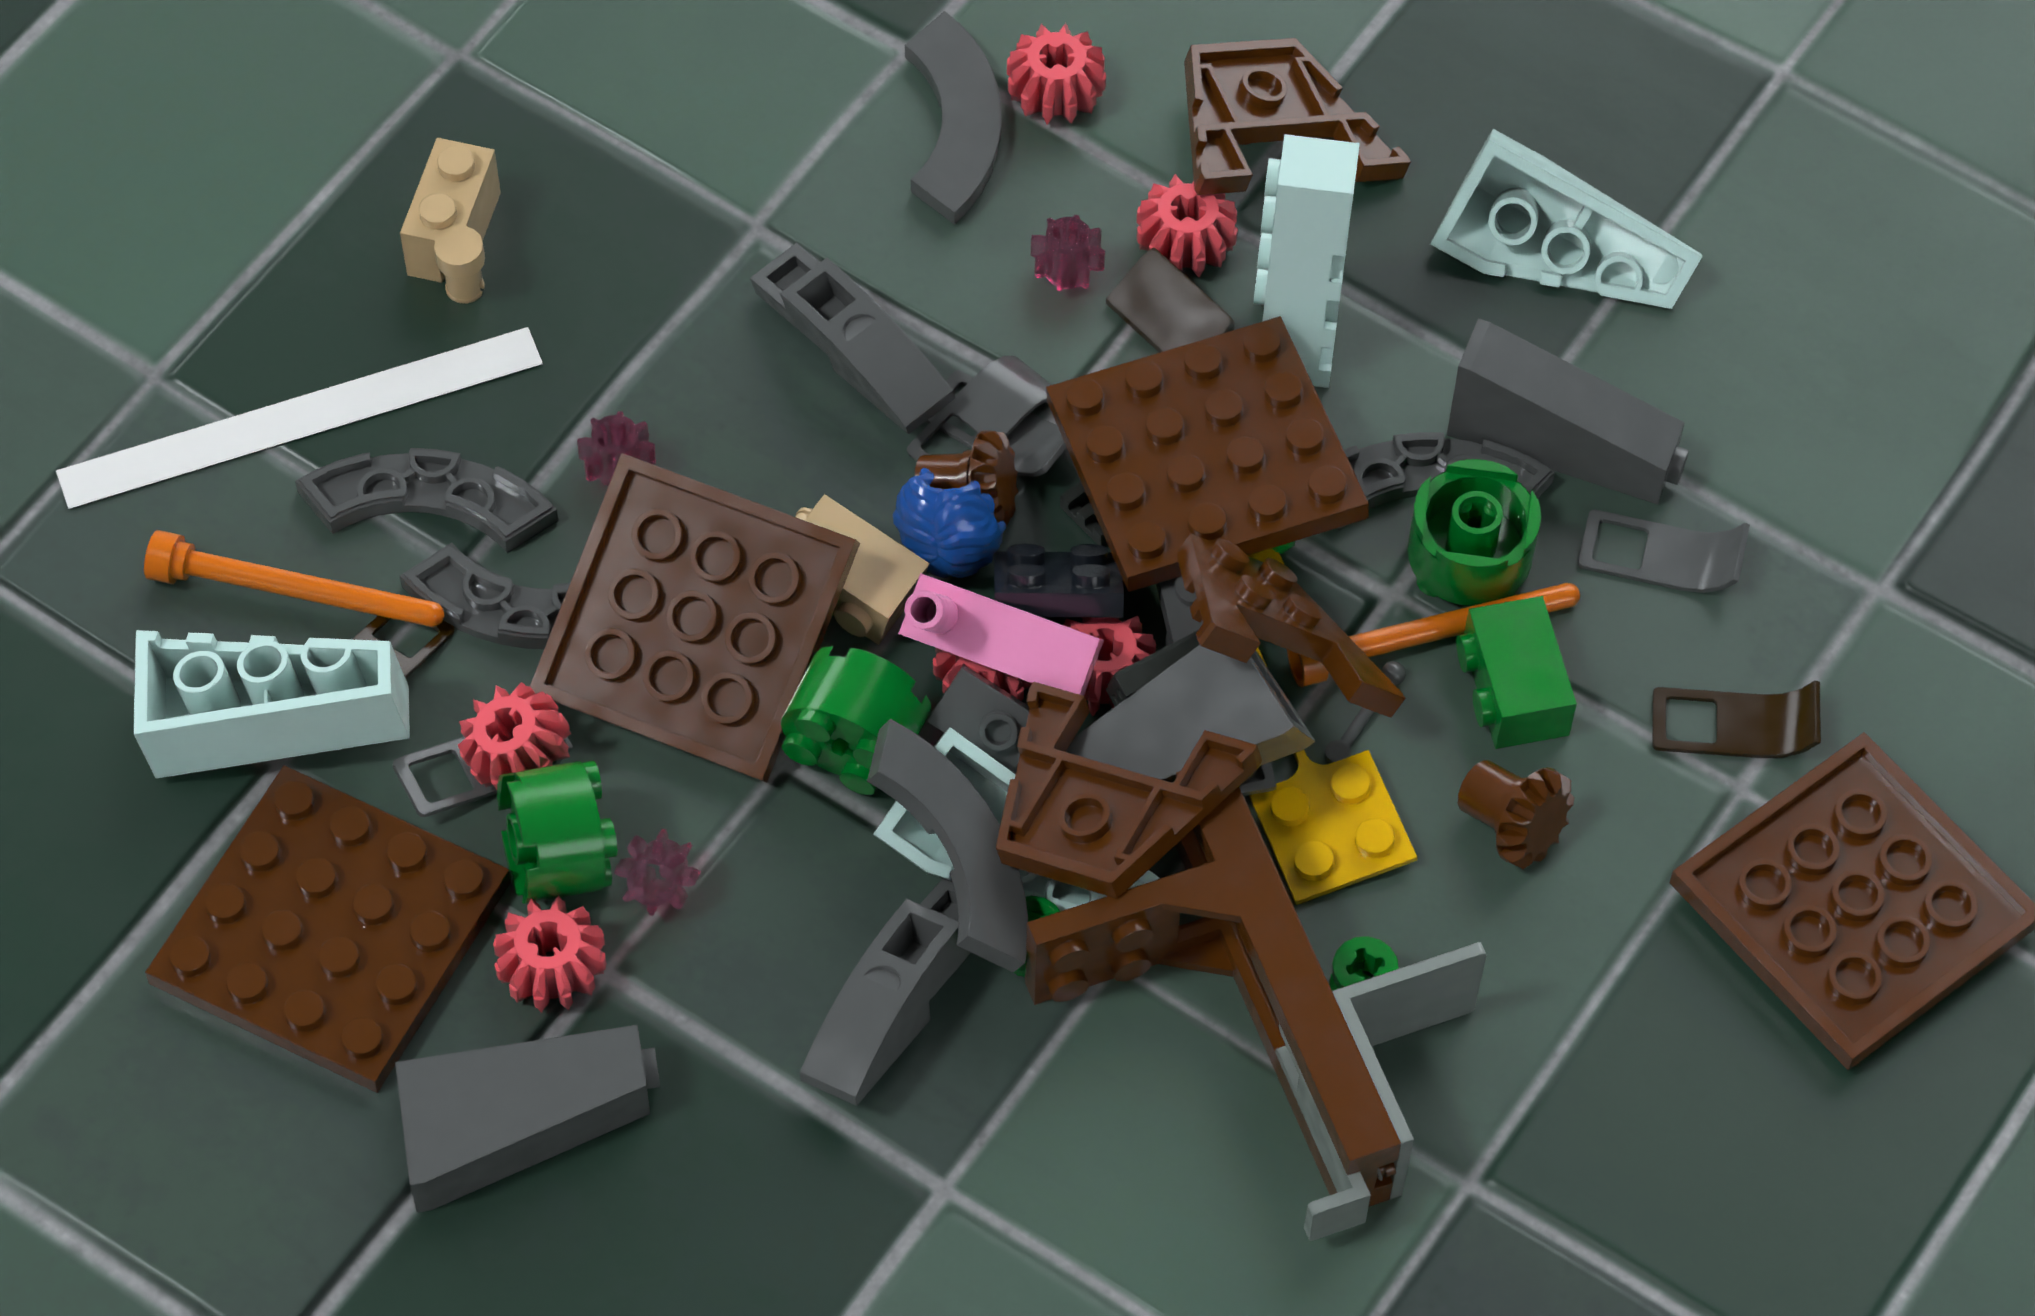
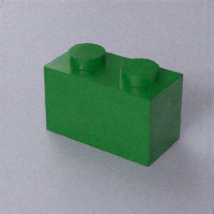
M1543 596L1470 608L1464 634L1458 635L1456 639L1457 655L1462 671L1464 673L1472 672L1477 687V689L1473 690V707L1476 720L1480 727H1489L1495 749L1569 736L1577 703Z

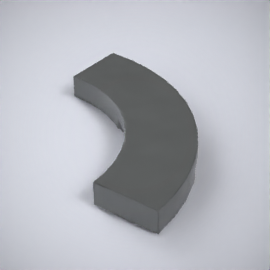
M944 11L905 44V58L926 78L937 97L942 111V125L938 141L927 162L911 178V192L955 225L982 194L992 175L993 164L998 153L999 142L1001 141L1002 108L994 72L985 54L964 27Z
M1443 432L1393 435V440L1369 445L1360 449L1355 445L1344 450L1369 503V510L1391 501L1416 497L1419 488L1430 476L1433 479L1445 472L1447 465L1459 460L1482 459L1507 466L1518 474L1517 481L1530 494L1532 490L1537 499L1552 485L1555 471L1513 448L1483 439L1482 444L1466 440L1444 438ZM1342 526V527H1339V528H1336V529H1338V530L1340 531V530L1343 529L1345 526Z
M410 448L409 453L387 454L371 457L370 452L362 453L318 468L295 481L299 495L332 534L356 522L379 515L403 512L430 513L453 518L475 527L497 542L508 553L558 521L557 509L539 491L523 479L499 466L492 469L483 464L462 459L460 453L438 449Z
M453 543L445 546L400 575L402 588L411 597L439 603L444 610L443 620L454 626L455 629L486 641L525 649H545L571 583L555 584L552 589L515 585L512 583V579L500 576L474 563L461 553Z
M890 719L879 729L867 782L894 798L912 814L928 834L936 833L945 847L954 867L949 874L954 885L958 905L959 931L957 946L1011 972H1015L1025 964L1028 914L1019 869L1002 864L996 850L1000 824L975 787L949 759L916 733Z

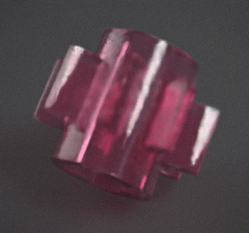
M1079 215L1062 217L1057 220L1051 217L1048 218L1046 236L1032 235L1031 256L1035 258L1034 276L1036 278L1046 277L1051 284L1056 286V290L1060 292L1063 289H1074L1079 286L1085 289L1088 288L1090 270L1104 271L1105 250L1101 248L1102 230L1100 228L1090 230L1089 226L1080 220Z
M618 411L616 415L606 416L600 420L592 418L590 420L592 438L583 437L577 439L579 459L585 461V476L588 482L599 479L603 484L609 486L621 453L653 465L656 464L655 444L648 442V424L645 421L635 424L631 419L624 416L623 411Z
M661 829L657 838L648 844L643 838L635 835L627 846L629 854L633 859H621L614 871V874L627 878L628 890L622 899L625 902L635 899L641 904L647 905L648 914L654 916L659 905L667 901L678 910L681 909L688 898L686 890L682 886L689 887L695 885L701 874V871L695 867H688L687 855L693 845L686 843L680 846L678 843L669 840L667 829ZM655 864L660 866V876L666 878V880L657 879L655 868L649 865Z

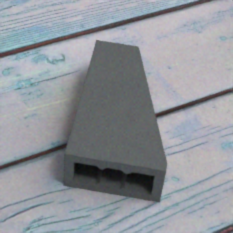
M1478 318L1458 366L1447 436L1479 444L1483 443V439L1493 441L1528 455L1554 471L1657 505L1666 482L1678 485L1689 454L1688 449L1679 447L1685 422L1505 329Z
M1198 645L1076 735L1066 752L1172 783L1176 779V772L1182 770L1204 730L1256 744L1262 758L1260 766L1304 750L1313 744L1315 740L1256 650L1248 662L1244 663Z
M638 1025L395 1062L409 1182L416 1212L431 1211L649 1115L650 1106L647 1089L660 1087L655 1047L641 1049Z

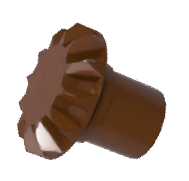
M980 431L974 440L972 450H966L963 453L922 455L918 458L914 476L920 475V471L923 468L929 469L935 476L930 487L944 490L964 487L972 481H978L981 493L990 494L994 500V516L997 523L1004 521L1007 527L1010 518L1013 517L1016 511L1015 496L1019 493L1016 486L1018 471L1015 470L1014 465L1015 452L1009 446V440L1004 432Z
M1483 760L1474 765L1467 773L1461 784L1457 803L1462 812L1495 830L1496 848L1502 860L1525 869L1533 861L1541 862L1546 857L1550 845L1559 843V834L1562 828L1569 824L1566 816L1567 812L1574 805L1575 797L1570 793L1571 780L1553 768H1541L1528 777L1521 778L1489 760Z

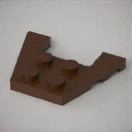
M1296 38L1196 44L1190 46L1184 66L1194 189L1197 195L1246 192L1253 174L1238 144L1248 145L1251 143L1284 141V134L1311 138L1333 137L1337 141L1360 143L1356 182L1404 178L1411 163L1408 155L1399 146L1393 148L1392 151L1376 135L1380 126L1367 112H1354L1339 96L1343 87Z
M1191 533L1176 553L1185 590L1192 594L1196 592L1197 598L1190 606L1192 619L1199 623L1203 620L1202 626L1196 633L1197 640L1202 647L1247 663L1260 645L1259 639L1321 662L1350 703L1392 718L1406 699L1390 679L1297 583L1296 575L1283 563L1273 558H1266L1262 562L1247 556L1242 549L1230 541L1218 539L1214 543Z
M1033 682L1027 696L1029 714L1026 727H1021L1017 744L1020 757L1015 779H1010L996 844L997 853L1001 863L1118 899L1258 769L1262 762L1258 746L1204 730L1176 780L1172 783L1066 752L1090 712L1086 699L1080 694Z

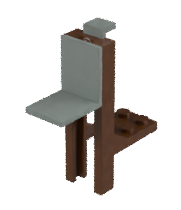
M1237 787L1175 845L1186 869L1185 871L1127 889L1118 899L1106 896L1027 922L1025 984L1034 1005L1051 999L1056 1002L1072 1000L1082 995L1090 986L1114 978L1117 981L1135 979L1156 964L1234 977L1330 1194L1307 1205L1304 1230L1309 1241H1314L1365 1223L1368 1207L1402 1196L1414 1138L1372 1046L1474 1011L1487 954L1482 943L1477 942L1332 991L1240 788ZM1180 913L1204 917L1179 926Z

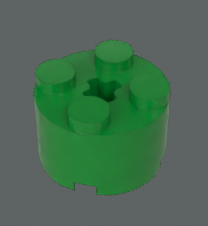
M1466 459L1447 465L1445 472L1433 479L1430 476L1421 485L1415 499L1408 540V559L1416 576V584L1420 591L1428 596L1439 597L1448 602L1465 606H1473L1515 595V592L1522 586L1529 575L1541 523L1539 501L1532 490L1530 494L1517 481L1518 474L1500 463L1482 459Z
M834 646L823 647L812 658L781 719V728L786 736L782 744V750L790 759L807 766L818 765L831 773L839 775L841 783L851 791L863 795H872L877 787L868 783L867 779L879 729L892 719L919 736L930 714L931 702L927 695H925L920 703L918 698L911 692L916 681L907 672L890 661L865 650L851 647L846 657L829 656Z
M575 761L499 776L497 784L498 811L511 809V813L507 814L506 817L507 830L501 831L503 847L517 896L523 895V904H529L531 898L536 902L556 899L558 895L562 898L600 891L604 887L612 885V870L609 858L617 856V840L611 818L600 819L596 800L602 798V785L595 761L582 763Z

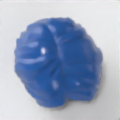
M923 468L920 471V475L911 477L901 487L897 495L896 509L892 517L893 524L899 531L901 543L907 549L930 563L926 573L940 578L971 576L977 573L980 568L992 563L994 553L1002 543L1006 523L1004 521L997 523L994 516V500L990 494L981 493L978 481H972L960 488L944 490L930 487L935 477L929 469Z

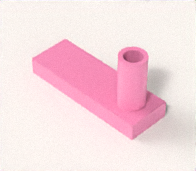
M920 573L913 594L905 603V617L898 633L1027 682H1037L1083 696L1104 642L1102 639Z

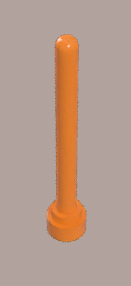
M156 530L150 538L145 554L144 575L146 579L174 584L177 579L186 581L190 576L429 627L439 625L444 619L443 607L437 602L199 552L195 550L194 544L185 542V537L180 534Z
M1563 583L1348 637L1368 657L1464 634L1470 608L1543 596L1547 611L1550 613L1575 606L1580 600V591L1572 583ZM1287 649L1291 672L1300 687L1327 681L1329 672L1321 662Z

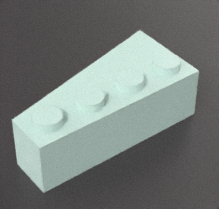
M1284 134L1281 159L1269 158L1253 304L1264 305L1262 322L1281 316L1313 386L1329 388L1360 143Z
M136 630L134 736L156 779L409 739V686L390 641L309 638L304 645L279 644L275 636L251 635L249 643L217 641L213 633L189 632L186 640L162 639L158 631Z

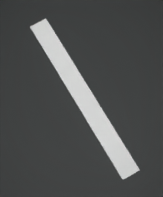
M526 327L56 470L68 509L539 366L543 363L530 330Z

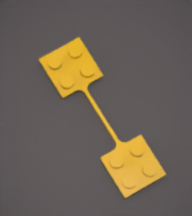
M1273 549L1248 555L1262 562L1266 558H1273L1283 563L1280 554ZM1257 648V649H1256L1257 653L1259 654V656L1261 657V659H1262L1263 662L1265 663V661H1264V659H1263V656H1262V654H1261L1259 648ZM1305 750L1293 753L1298 769L1291 778L1276 783L1277 787L1274 791L1249 795L1296 905L1418 861L1415 850L1369 750L1326 765L1311 761L1306 755Z

